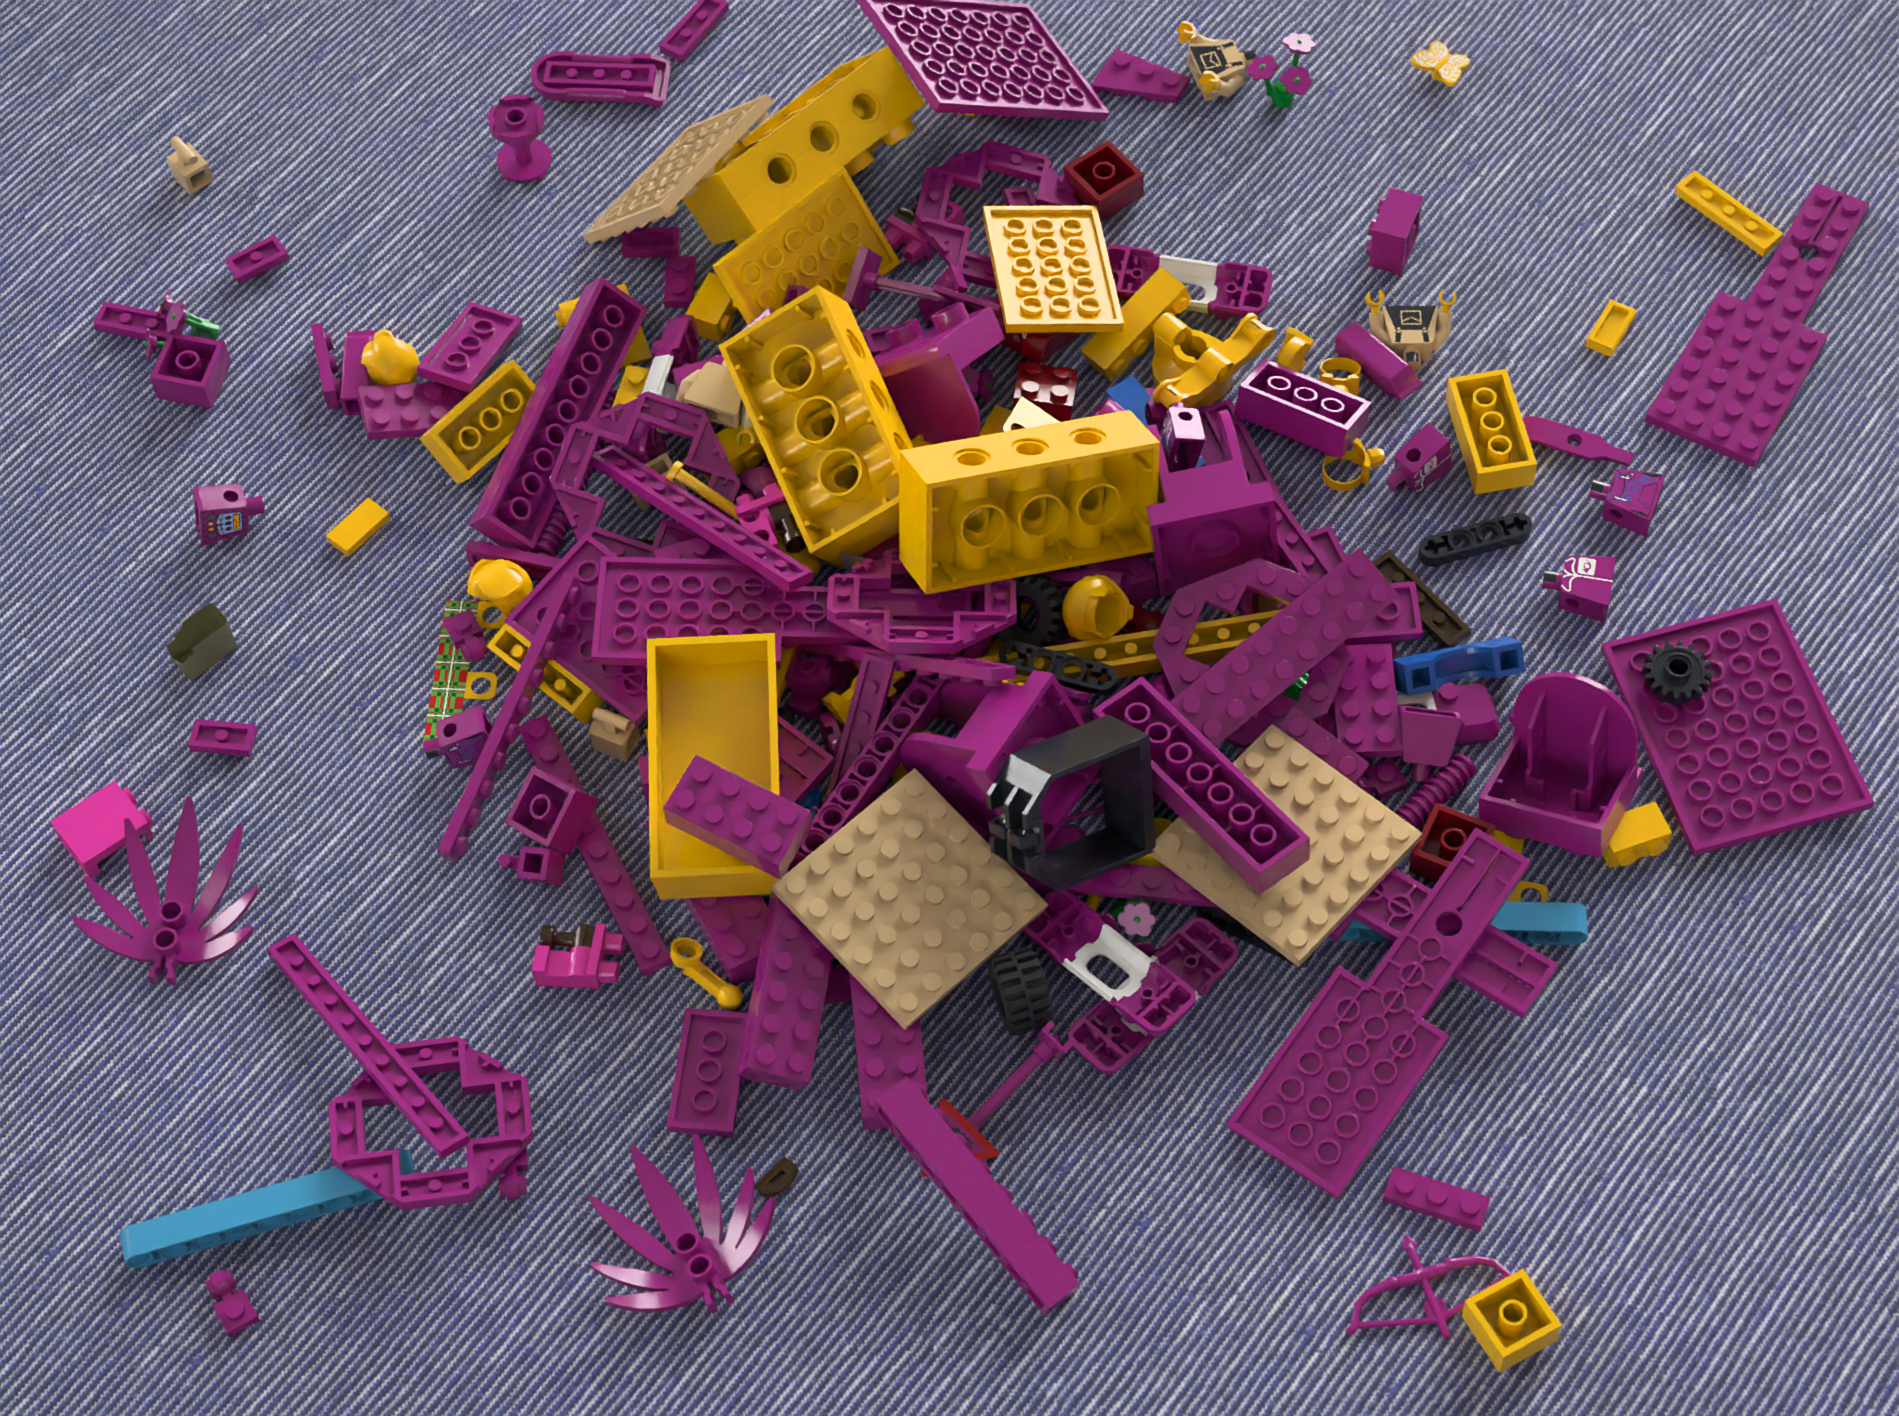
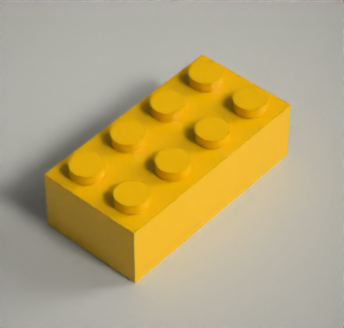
M513 359L501 365L424 433L419 440L457 484L471 478L509 443L536 386Z
M1507 369L1448 378L1445 400L1475 495L1534 485L1537 462Z

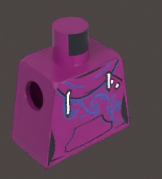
M1619 468L1615 470L1611 484L1593 480L1589 497L1605 501L1602 517L1605 520L1647 537L1662 492L1665 475Z
M481 705L439 720L436 723L438 738L423 742L425 754L428 759L444 755L453 768L476 765L494 725Z

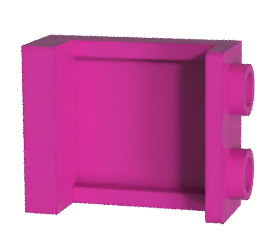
M115 780L50 821L57 837L91 879L101 873L97 865L99 861L126 845L125 818L131 820L139 836L144 834L148 840L154 837L150 826L154 823L145 809L138 811L135 807L137 801L127 787L122 790Z

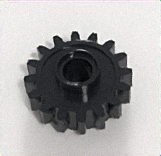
M1680 640L1673 647L1669 641H1665L1663 649L1657 645L1654 646L1652 654L1646 655L1645 663L1643 664L1641 674L1645 676L1643 685L1649 686V694L1651 696L1655 695L1660 699L1661 703H1670L1672 706L1677 704L1688 706L1693 699L1699 701L1702 693L1708 692L1713 672L1710 671L1711 661H1703L1705 652L1699 651L1695 653L1693 651L1694 644L1692 643L1687 648H1684Z

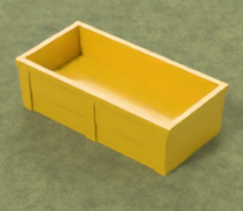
M775 633L647 639L650 879L656 888L658 896L662 900L771 894L772 885L779 880L778 878L666 823L663 807L695 755L780 796Z

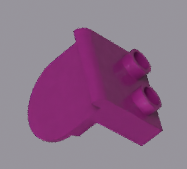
M958 302L930 316L935 327L923 331L916 318L887 331L885 334L891 346L873 357L910 440H913L918 435H923V441L933 445L980 436L979 408L961 369L1006 339L991 306L968 314L963 302Z
M1564 672L1546 673L1526 683L1519 692L1514 705V737L1479 796V819L1496 825L1495 830L1504 832L1512 838H1527L1565 848L1572 854L1591 855L1601 858L1639 787L1643 768L1637 766L1638 730L1627 706L1616 694L1602 684L1577 674Z

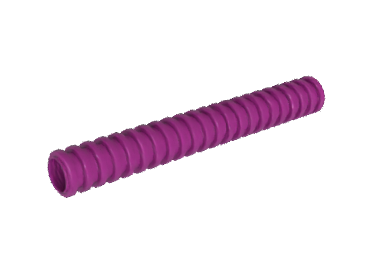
M609 390L599 413L612 407L617 391ZM600 439L595 452L602 450L606 441ZM589 465L581 485V491H585L594 467ZM558 499L534 549L531 550L532 553H546L552 557L557 555L556 552H558L566 530L570 525Z
M1456 754L1453 760L1449 761L1447 767H1442L1440 772H1437L1433 778H1430L1427 784H1424L1420 790L1416 791L1414 796L1410 797L1394 813L1416 829L1422 826L1424 821L1428 820L1436 802L1442 805L1444 802H1448L1450 797L1457 793V790L1462 789L1464 784L1470 781V778L1476 776L1477 770L1474 763L1467 756Z

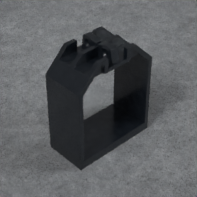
M1110 715L1011 753L986 793L987 808L994 810L1000 807V815L989 821V832L994 834V836L990 837L991 852L1057 892L1066 890L1151 854L1156 847L1150 735ZM1101 761L1105 828L1045 853L1040 802L1053 780Z

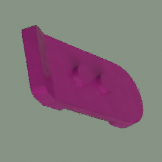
M556 51L542 56L534 63L531 69V80L534 90L540 96L549 100L643 103L660 108L666 98L671 61L653 54L634 53L631 56L575 54L573 51Z

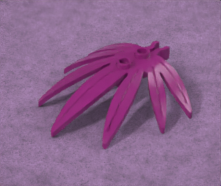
M190 796L186 798L178 824L169 863L165 902L160 904L156 878L145 848L131 820L125 818V841L131 878L139 904L149 924L148 927H143L137 918L118 899L89 877H84V881L99 907L119 929L133 939L98 923L75 916L72 917L74 924L86 936L103 948L131 960L154 963L148 975L151 984L158 985V978L164 973V968H166L167 982L169 985L175 986V971L179 964H201L221 958L238 948L254 932L252 925L221 936L236 924L249 909L259 893L257 885L224 910L205 928L200 930L217 908L230 883L240 852L243 836L242 825L238 824L192 913L200 870L199 832L192 798Z
M697 1133L693 1134L696 1190L704 1238L701 1237L691 1214L668 1180L635 1145H630L636 1172L648 1204L661 1230L677 1254L673 1255L662 1243L635 1222L597 1198L590 1196L588 1199L595 1210L623 1242L647 1261L673 1274L667 1276L650 1271L590 1262L589 1264L595 1272L612 1281L640 1290L654 1291L606 1297L604 1299L611 1307L628 1311L662 1312L689 1305L704 1296L706 1305L712 1314L718 1312L715 1306L717 1300L713 1294L715 1289L721 1297L726 1298L729 1304L735 1302L725 1283L743 1271L758 1253L770 1229L776 1206L773 1198L770 1197L746 1233L752 1214L755 1192V1175L751 1166L747 1168L725 1241L721 1245L722 1208L720 1194L709 1156Z

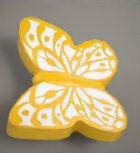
M1433 41L1430 44L1429 51L1421 50L1411 56V64L1417 69L1431 71V76L1435 80L1442 81L1447 86L1453 87L1459 81L1461 71L1470 66V59L1464 55H1451L1446 45L1439 41Z

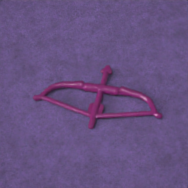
M1405 1235L1402 1241V1251L1408 1252L1415 1271L1398 1277L1390 1276L1381 1283L1367 1289L1354 1303L1351 1326L1346 1328L1345 1332L1347 1335H1352L1358 1329L1437 1324L1442 1337L1449 1339L1450 1332L1445 1321L1463 1310L1465 1301L1448 1311L1444 1300L1435 1297L1428 1280L1475 1264L1491 1266L1503 1275L1476 1293L1478 1294L1511 1276L1512 1273L1493 1258L1476 1255L1447 1258L1444 1260V1263L1423 1268L1415 1249L1418 1247V1243L1410 1236ZM1417 1283L1421 1284L1427 1298L1423 1304L1427 1318L1359 1322L1362 1307L1372 1297L1396 1288H1405Z

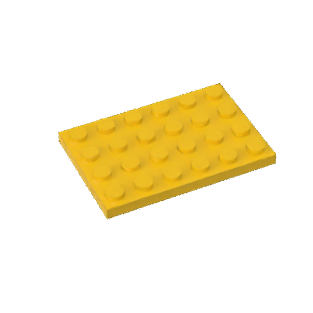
M841 166L761 229L754 232L712 265L744 320L749 325L767 308L776 311L782 307L788 285H802L810 290L819 285L842 299L859 247L869 248L883 257L877 273L882 276L896 267L900 261L844 166Z
M983 206L982 217L1006 333L1122 332L1124 322L1097 206Z

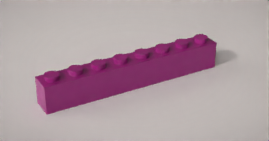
M906 1076L875 1100L873 1110L1046 1317L1077 1291L1080 1285L1078 1273L1068 1262L1063 1263L1055 1254L1057 1249L1052 1241L1046 1236L1041 1237L1033 1228L1035 1223L1031 1216L1024 1210L1020 1212L1012 1201L1014 1199L1010 1191L1003 1184L998 1186L990 1176L992 1172L989 1166L981 1158L977 1160L969 1151L970 1145L965 1137L960 1133L955 1134L947 1125L949 1120L944 1112L938 1107L934 1109L926 1100L928 1096L923 1087L918 1082L912 1083Z

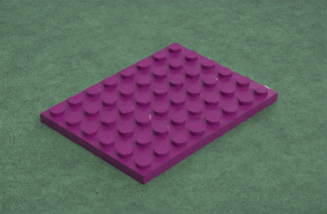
M856 0L863 13L875 26L877 33L882 36L892 53L901 63L902 68L909 74L916 88L921 91L929 106L935 112L1106 121L1110 114L1109 110L1030 4L985 0Z
M1776 598L1602 643L1601 652L1624 704L1635 720L1638 735L1692 856L1873 808L1875 802ZM1680 640L1684 648H1687L1692 643L1694 644L1693 651L1695 653L1699 651L1705 652L1703 661H1711L1710 671L1713 672L1708 692L1702 693L1699 701L1693 699L1688 706L1685 704L1672 706L1670 703H1661L1659 698L1649 694L1650 688L1643 685L1645 676L1641 674L1646 655L1652 654L1654 646L1657 645L1663 649L1665 641H1669L1673 647Z

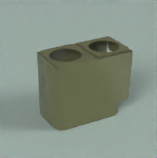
M213 603L205 605L183 621L182 629L175 633V639L166 646L173 662L191 681L238 648L226 617Z

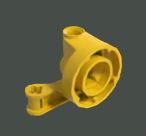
M1164 313L1153 327L1154 357L1151 375L1154 387L1156 388L1152 396L1153 401L1162 403L1167 408L1175 402L1185 404L1186 408L1208 406L1220 400L1230 389L1234 373L1272 343L1276 330L1263 325L1258 321L1256 314L1249 313L1240 321L1231 336L1222 342L1202 331L1192 330L1172 313Z

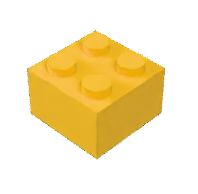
M1524 1269L1465 1300L1461 1316L1499 1373L1556 1342L1562 1326Z

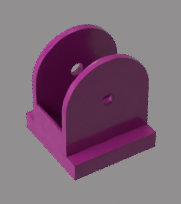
M1228 410L1218 411L1217 413L1224 462L1172 473L1168 471L1157 426L1155 424L1146 426L1160 442L1159 504L1147 506L1155 574L1161 597L1175 594L1176 590L1257 558L1280 566L1275 500L1269 481L1249 485L1235 428Z
M1033 670L1023 686L1002 682L1001 686L983 685V680H980V682H961V676H958V678L950 679L941 691L942 706L950 720L960 730L956 739L930 733L912 734L901 746L900 758L908 773L915 768L962 817L989 825L991 819L1000 815V807L994 810L988 809L986 793L1009 755L1085 723L1052 673ZM1101 761L1053 780L1040 802L1045 848L1102 767Z

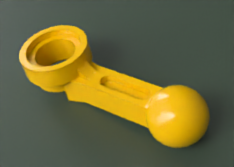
M687 937L674 940L670 949V957L674 965L684 969L683 974L691 977L717 999L721 1008L729 1011L737 1009L743 1000L741 990L735 985H728L701 962L703 954L701 944ZM681 953H683V954H688V955H690L691 957H684V956H681L680 954H681Z

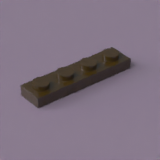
M1390 550L1372 562L1389 583L1415 581L1422 628L1444 649L1456 647L1471 636L1472 629Z

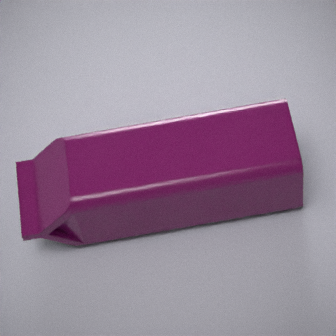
M1354 321L1336 336L1335 352L1342 358H1349L1359 363L1361 374L1389 397H1398L1402 401L1423 385V382L1418 379L1415 371L1408 363L1357 321Z
M376 330L347 332V337L344 338L340 402L345 415H361L357 388L375 386V382L369 376L365 364L361 363L364 347L374 339L373 336Z

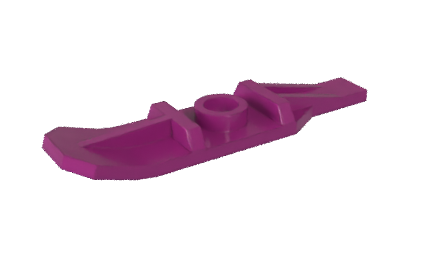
M1527 416L1523 418L1531 443L1540 444L1552 450H1559L1583 458L1586 461L1603 460L1628 467L1634 456L1633 452L1609 445L1600 435L1542 417ZM1569 442H1577L1579 446H1572Z

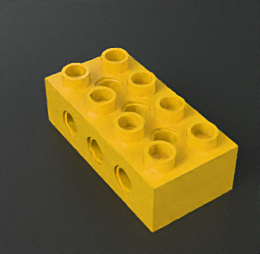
M888 46L838 66L751 131L745 140L735 143L731 147L733 149L732 154L722 162L718 161L713 166L715 171L703 181L700 179L695 185L697 190L687 199L682 198V200L713 246L733 239L739 245L837 168L844 166L850 177L866 168L875 160L871 151L884 143L887 146H891L916 129L909 116L926 103Z
M817 285L718 345L809 553L841 567L844 565V562L837 552L858 557L899 533V450L914 448L849 304Z
M1130 410L899 450V560H901L904 567L927 595L1153 552L1147 506L1157 504L1160 442Z

